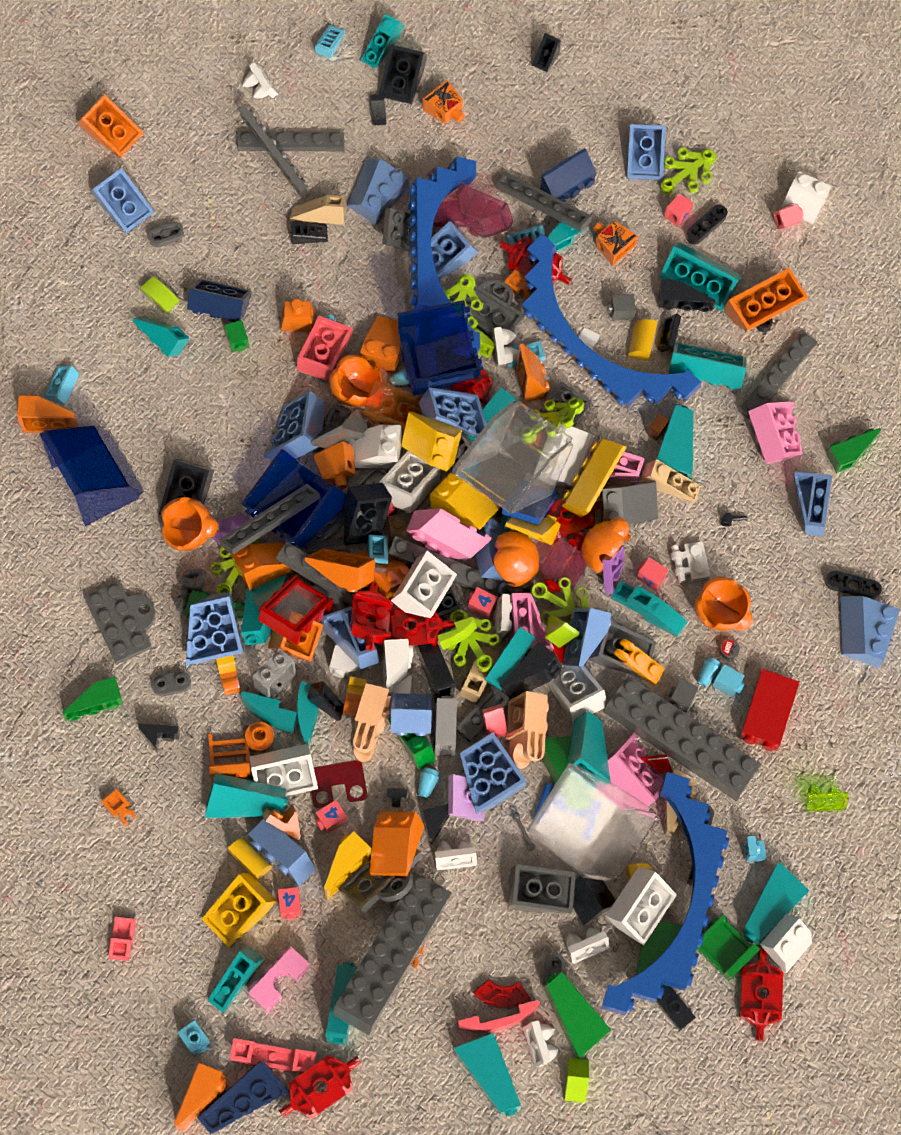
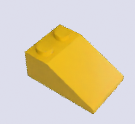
M410 411L401 446L427 464L448 471L455 463L462 429Z
M452 473L430 494L431 509H442L460 519V523L472 526L478 530L500 509V505L468 479Z
M546 515L539 525L512 517L506 522L505 526L515 532L523 533L529 538L553 546L561 524L556 522L557 518Z
M354 831L350 835L347 833L340 840L341 844L338 847L324 886L325 898L327 900L371 858V847Z
M250 872L239 874L204 915L202 920L230 948L266 915L277 900Z

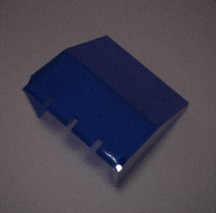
M94 425L46 430L39 434L52 469L58 467L74 495L85 526L138 500L139 496L144 492V489L138 479H136L130 465L127 464V460L121 450L118 449L116 441L109 432Z

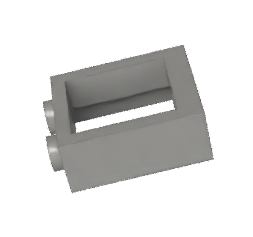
M280 648L252 676L255 692L260 696L275 699L296 677L294 660Z
M451 696L437 698L435 756H455L457 699H453Z

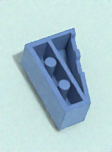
M490 518L480 530L477 529L476 531L481 536L487 534L492 537L476 553L479 572L483 578L505 581L497 573L493 564L494 556L498 550L495 547L496 539L505 532L497 519Z

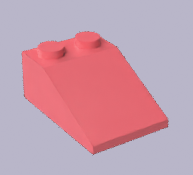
M318 316L297 358V371L329 382L331 372L336 368L340 359L343 358L353 328Z

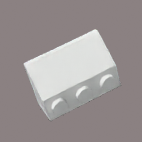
M560 424L558 435L554 438L547 437L534 475L547 484L573 487L571 482L576 474L580 475L583 469L581 465L588 455L594 435L575 427L564 428Z
M407 451L379 483L385 485L392 496L391 502L395 507L412 513L440 482L441 469L427 464Z
M426 551L415 560L391 601L406 613L431 618L457 574L430 552Z
M408 639L384 640L382 654L384 688L389 689V694L405 678L408 669H411L413 646L409 645Z
M308 743L249 757L254 782L286 788V796L318 789Z
M639 866L606 917L619 930L644 945L677 894L655 871Z

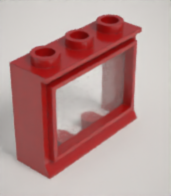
M295 575L291 580H287L279 591H275L268 602L262 603L259 608L260 615L258 621L298 645L301 633L303 631L309 633L313 621L320 622L324 611L328 614L331 612L334 599L323 595L298 579L297 575Z

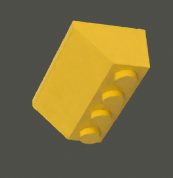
M601 439L599 442L595 441L590 449L592 452L590 458L586 457L581 465L583 470L580 475L576 474L571 482L573 484L570 491L567 490L562 497V500H564L562 506L579 517L588 514L626 447L606 439Z

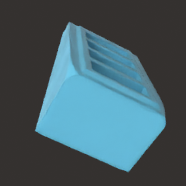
M329 25L315 46V53L332 59L345 34V30Z
M543 225L507 235L508 244L511 246L515 245L514 240L517 239V242H519L524 237H532V240L535 241L537 235L540 236L542 233L545 235Z
M368 535L367 555L370 558H375V563L388 564V536Z

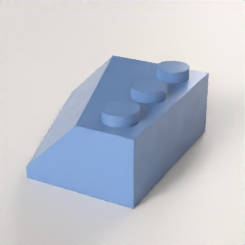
M381 158L366 159L348 202V207L374 225H377L385 216L386 208H392L408 190L409 177Z
M428 387L419 401L423 416L462 429L463 433L475 438L491 439L478 395Z
M309 391L284 405L277 422L278 431L270 440L272 447L270 451H266L264 457L294 461L306 453L317 449L318 446H313L310 441L323 428L326 402Z
M230 591L212 595L191 604L186 666L243 653L244 645Z
M841 596L842 655L879 668L885 659L900 609L864 596Z
M494 733L489 734L460 753L476 814L494 808L526 787V779Z

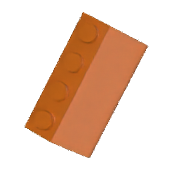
M787 268L729 299L724 309L734 324L749 331L807 300L809 297L791 269Z

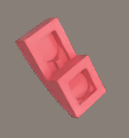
M501 704L483 709L482 714L485 722L486 736L494 733L497 738L506 736L507 728Z
M115 917L108 959L130 960L137 919Z

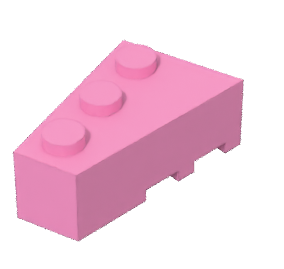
M590 450L588 452L587 458H590L592 454ZM624 452L607 482L638 481L645 458Z
M512 593L510 596L512 611L509 614V620L512 621L509 632L510 641L519 627L536 637L527 652H530L538 642L550 651H553L552 643L545 638L546 628L543 627L532 594Z

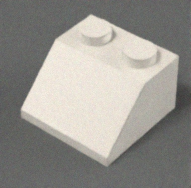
M799 171L781 209L798 204L803 211V220L813 224L828 197L831 186Z
M785 915L760 945L781 970L787 973L812 943L811 931L800 918Z

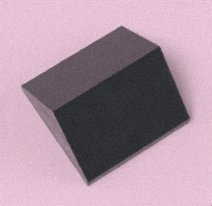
M597 870L582 874L575 879L573 909L583 925L610 910L616 901Z

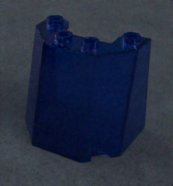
M464 300L397 313L401 353L408 384L413 396L425 393L428 387L440 389L480 377L483 364L481 358L478 359L477 348H473L472 345L474 335L473 331H469L468 318L471 317L469 306H465Z
M281 449L241 504L247 508L245 512L254 518L306 484L320 493V499L271 530L275 534L277 531L280 532L281 535L279 537L284 541L289 542L293 546L298 545L303 548L344 507L346 494L334 484H329L299 463L284 449Z

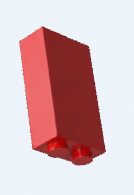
M762 669L739 738L743 739L747 744H758L765 750L777 751L783 738L800 681Z

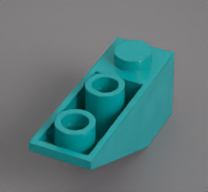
M385 14L360 61L376 69L388 54L390 44L394 45L397 42L405 25Z
M147 317L133 318L132 320L138 329L143 331L149 337V340L161 349V352L168 357L180 355L190 339L176 325Z

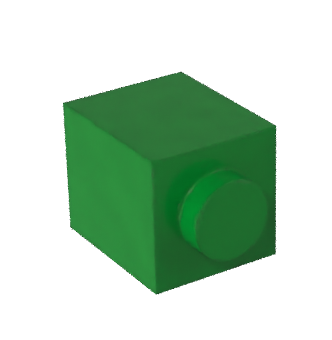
M242 320L224 325L231 352H241L249 348V341Z

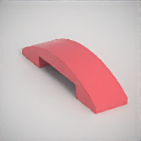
M539 1000L520 1004L517 1008L519 1014L480 1024L479 1017L474 1016L459 1020L457 1025L459 1029L470 1032L486 1033L500 1031L524 1021L536 1011L540 1003Z
M233 1038L229 1060L255 1066L262 1059L270 1069L303 1073L315 1064L317 1052L300 1049L292 1050Z

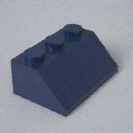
M583 148L542 174L540 190L566 202L570 197L577 196L581 190L591 187L595 182L596 171L587 150Z
M199 279L189 290L187 309L192 310L195 314L205 313L210 314L212 318L223 317L227 318L230 322H237L245 316L252 291Z

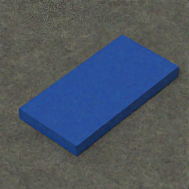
M522 481L503 507L502 514L539 525L557 499L559 491Z

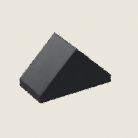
M545 32L532 66L548 72L559 55L561 39Z
M448 804L422 810L428 841L431 844L434 843L450 816L448 815Z

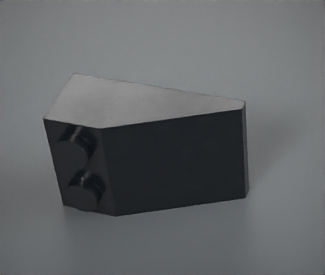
M390 44L379 94H384L386 99L412 105L424 72L427 55L421 51Z
M174 459L159 515H161L166 504L180 497L193 498L204 504L215 469L182 459Z
M383 483L348 487L344 500L345 546L367 543L368 535L381 536L392 496Z
M538 642L500 687L508 698L513 699L526 691H531L549 683L553 678H557L561 673L562 666L557 655Z

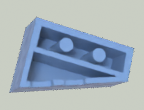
M794 471V485L804 532L808 535L824 536L832 476Z
M352 606L323 616L321 620L323 630L360 669L379 663L375 645L373 651H369V649L367 651L366 641L354 637L350 631Z
M265 819L248 834L252 839L251 845L258 852L261 850L266 859L271 863L274 862L277 868L296 885L300 886L316 870L306 851L280 829L266 822Z

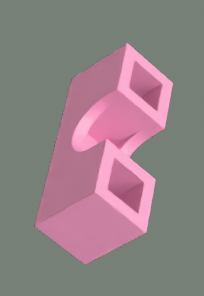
M292 947L289 950L284 949L278 956V962L274 966L272 964L269 965L263 972V978L260 981L255 980L249 987V997L266 1013L282 998L281 994L274 988L275 981L281 976H288L297 982L310 968V963Z

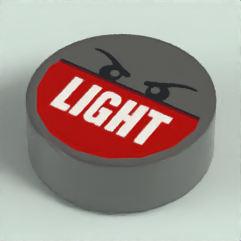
M733 639L724 640L720 646V654L725 659L731 660L736 658L740 651L739 644Z

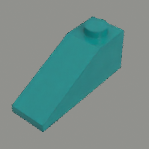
M249 946L239 951L207 1001L224 1013L255 974L265 958Z

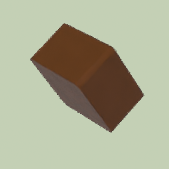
M659 413L649 426L647 434L658 440L667 429L669 419Z

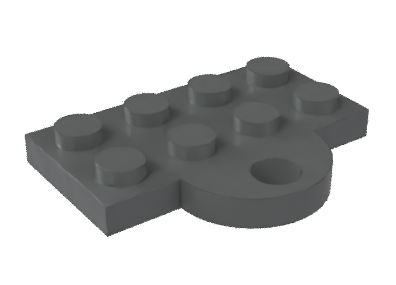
M468 280L464 281V286L468 284ZM489 280L480 286L475 284L474 291L479 300L483 302V308L480 311H475L471 308L472 301L468 294L465 301L473 317L478 321L477 328L493 337V328L501 327L502 329L514 332L525 318L522 312L511 306L513 293L511 288L503 281ZM502 288L505 292L497 294L495 289ZM459 292L450 296L449 301L452 302L457 299ZM476 302L475 308H478L479 302Z
M120 581L84 597L116 665L152 649L145 631L153 625L156 614L154 606L148 598L141 595L127 597ZM147 606L150 608V611L147 614H141L139 612L140 608Z
M418 849L410 869L423 857ZM370 858L338 890L365 913L379 899L385 902H393L403 898L413 885V875L410 870L408 876L371 875ZM403 884L400 889L395 890L398 885Z

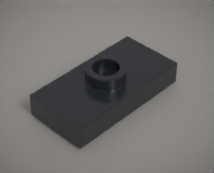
M677 313L664 319L657 350L660 352L674 348L682 317Z
M667 986L663 991L662 998H657L656 1003L679 1032L696 1019L672 987Z

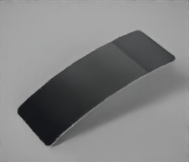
M384 94L370 95L372 125H386Z

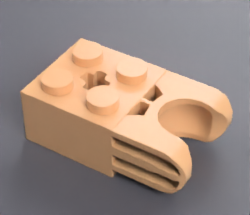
M368 683L365 685L355 718L354 757L360 762H367L372 758L379 734L385 730V714L390 713L392 705L389 689Z
M526 691L508 701L506 739L510 740L509 756L518 769H522L528 766L530 761L536 762L544 756L545 734L548 728L546 716L549 708L547 695Z

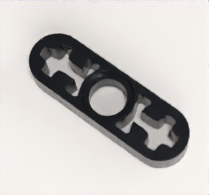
M715 205L688 229L687 241L690 244L696 245L704 240L726 220L727 208L723 205ZM716 212H717V213H720V212L722 213V215L719 214V215L714 219V217H715V215H716ZM708 221L712 224V226L706 228L702 225V223ZM698 230H700V232L698 233V237L691 236L692 234L695 235L698 232Z
M839 571L830 572L825 580V584L830 590L854 596L876 599L882 591V586L878 581ZM833 577L837 578L838 582L836 584H833ZM855 581L858 583L859 588L851 589L848 583ZM871 586L874 587V590H875L874 593H870V592H871V590H870V587H871Z

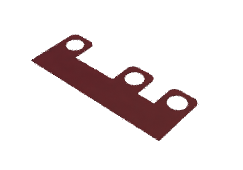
M357 760L314 767L318 789L311 790L314 807H325L333 802L331 786L345 784L347 800L349 802L367 799L368 795L362 762ZM353 786H360L363 789V794L359 798H354L350 794V789ZM321 791H325L329 795V800L324 804L316 800V795Z

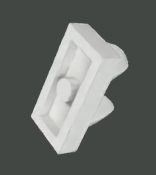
M253 62L249 65L252 71L248 73L242 86L250 87L260 83L256 87L253 97L263 98L269 95L274 98L278 93L263 70Z
M501 327L493 328L492 335L493 343L495 344L496 366H504L518 359L519 350L504 347V345L514 340L516 334Z
M442 840L435 852L436 871L477 866L475 847H471L468 843L462 841L457 849L452 850L450 845Z
M588 928L585 940L572 933L567 935L566 944L572 964L610 948L605 931L600 932L594 928Z
M539 1020L524 1026L523 1031L535 1068L542 1067L551 1062L557 1055L558 1049L546 1044L545 1040L552 1036L555 1028L539 1023Z

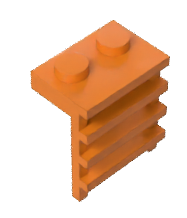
M244 731V739L213 741V735L208 734L209 772L212 782L215 773L240 779L252 778L249 758L250 749L245 743L246 731ZM245 745V750L214 753L213 750L214 747ZM246 756V761L214 764V759Z

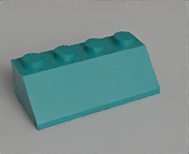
M679 242L674 245L658 278L678 280L715 299L714 308L723 311L728 300L734 294L742 275Z
M675 342L669 374L684 373L688 369L700 381H707L710 385L718 386L721 384L732 390L741 389L746 371L747 357Z

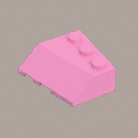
M794 401L766 403L748 411L750 423L754 427L755 437L760 444L761 455L766 464L777 463L803 455L800 435L794 426L797 423L796 416L792 414V408L795 407Z
M442 509L414 511L406 530L413 535L412 537L415 540L425 544L427 549L449 559L471 558L492 538L487 534L484 536L476 533L477 529L472 526L460 524V519Z
M634 732L607 758L611 783L615 786L617 792L625 797L630 807L639 813L653 803L660 795L664 779L661 774L657 773L640 759V757H647L646 754L648 753L644 747H639L636 742L638 737Z

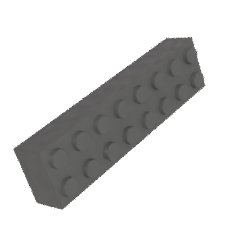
M629 675L606 705L604 712L606 715L633 733L635 732L636 735L735 801L739 799L761 765L760 762Z
M418 873L414 875L410 891L398 901L335 1004L333 1011L335 1017L367 1035L371 1034L449 903L452 892Z

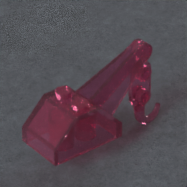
M435 168L431 169L427 175L429 176L430 173H433ZM461 184L456 192L457 198L439 205L433 222V227H444L451 221L458 227H468L469 233L475 237L487 238L508 231L514 220L506 202Z

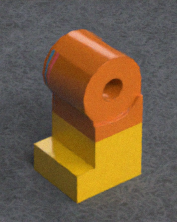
M234 656L216 659L225 696L241 692Z
M350 676L343 714L356 717L365 685L368 683L367 680Z

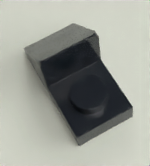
M138 724L141 735L157 753L160 738L168 742L180 738L179 726Z

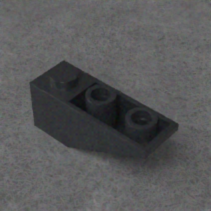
M661 279L659 308L668 310L674 308L684 311H713L715 299L681 281Z

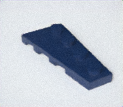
M261 1059L199 1114L197 1119L210 1134H213L237 1119L273 1102V1100L280 1096L288 1094L289 1091Z

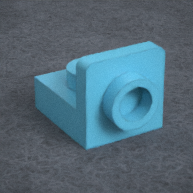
M748 836L744 841L746 862L765 861L764 841H756L755 836Z

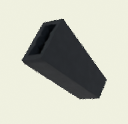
M438 643L436 646H433V644L414 645L435 703H437V698L442 696L454 697L455 683Z

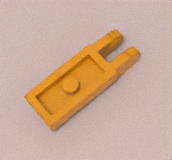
M622 639L620 644L629 653L627 654L621 649H616L614 654L651 685H656L665 668L633 643Z

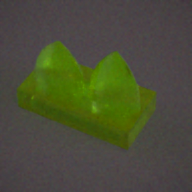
M812 783L807 791L806 812L846 811L849 800L848 792H842L833 785L827 793H823L817 785Z

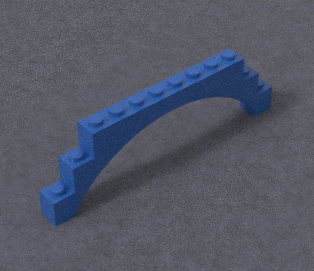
M456 156L452 163H449L448 169L436 167L433 173H430L428 180L417 177L408 188V194H410L408 209L410 210L408 220L410 233L408 240L410 241L409 257H411L409 273H411L409 305H411V313L430 316L432 333L451 337L450 345L452 346L453 354L473 357L480 350V333L475 332L462 319L447 298L435 271L431 249L432 226L439 205L451 192L464 184L470 185L476 177V161Z
M542 233L527 248L528 258L534 264H538L524 276L527 282L525 285L532 292L535 290L522 304L524 315L528 319L533 318L537 322L536 326L542 332L546 330L550 334L548 337L555 344L559 343L567 356L572 355L576 359L575 363L581 369L585 367L589 371L588 375L594 381L598 380L601 382L602 389L608 394L611 392L615 396V401L620 406L625 405L628 408L642 393H644L643 396L648 402H654L657 405L671 390H674L672 393L679 400L683 399L686 402L701 387V381L688 369L684 373L676 374L638 372L612 363L594 352L571 329L558 306L552 277L553 254L557 251L556 246Z
M667 772L660 796L668 801L683 827L691 853L693 870L692 893L684 923L670 947L656 962L628 981L616 986L608 985L601 1009L625 1016L628 1011H632L635 999L631 997L655 1003L657 998H662L664 986H661V984L683 991L687 985L691 986L694 976L691 973L692 965L696 966L699 954H696L697 946L701 947L704 934H701L702 927H706L709 915L706 914L708 907L712 906L714 895H711L713 887H717L719 876L716 873L718 868H722L724 857L721 854L723 849H727L729 838L726 837L727 830L707 825L711 812L707 811L708 804L688 799L692 790V786L689 785V778Z

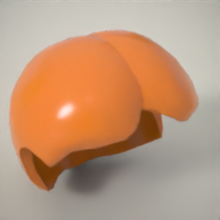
M347 355L340 359L329 377V387L337 401L347 406H366L368 408H377L383 401V393L381 391L383 378L377 367H372L366 358L358 355Z
M180 497L166 504L161 512L164 522L162 537L171 548L179 551H191L200 547L209 538L215 536L219 529L218 522L211 516L206 506L193 498Z
M616 517L610 521H603L594 525L587 532L582 543L581 554L584 562L595 573L602 572L604 565L601 562L606 555L614 557L623 541L629 542L631 535L628 522L624 518Z
M515 531L505 532L497 537L495 547L498 550L493 559L497 573L505 581L512 582L508 584L512 587H519L529 582L539 571V553L534 542L527 535Z
M715 577L703 585L701 593L695 600L694 607L698 619L704 626L718 631H729L732 629L747 630L750 628L753 622V615L750 612L751 598L744 587L728 577Z

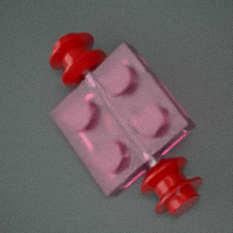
M581 531L573 532L572 536L574 538L568 539V543L562 538L557 539L539 569L551 578L545 579L543 583L546 585L547 591L555 596L554 592L561 590L558 585V581L561 578L566 577L570 580V589L572 591L587 567L580 552L586 536ZM562 580L561 585L566 587L568 582Z

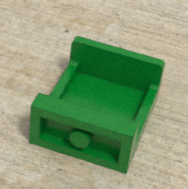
M723 914L720 918L716 916L708 924L710 928L706 932L704 930L701 931V934H704L701 947L697 946V951L730 981L760 949L755 944L751 945L726 921V916Z

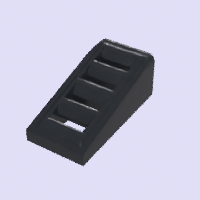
M290 222L292 244L328 242L327 224ZM319 230H322V236H319ZM311 231H315V236L311 235Z
M324 681L312 684L307 699L336 721H340L344 709V704Z

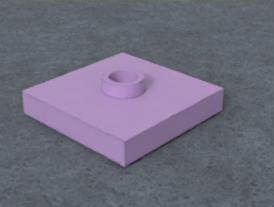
M455 774L449 775L448 815L478 822L483 821L484 812L478 814L475 812L466 777Z

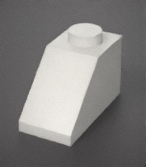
M335 645L329 666L330 673H333L336 677L343 678L344 676L350 677L362 670L338 645Z

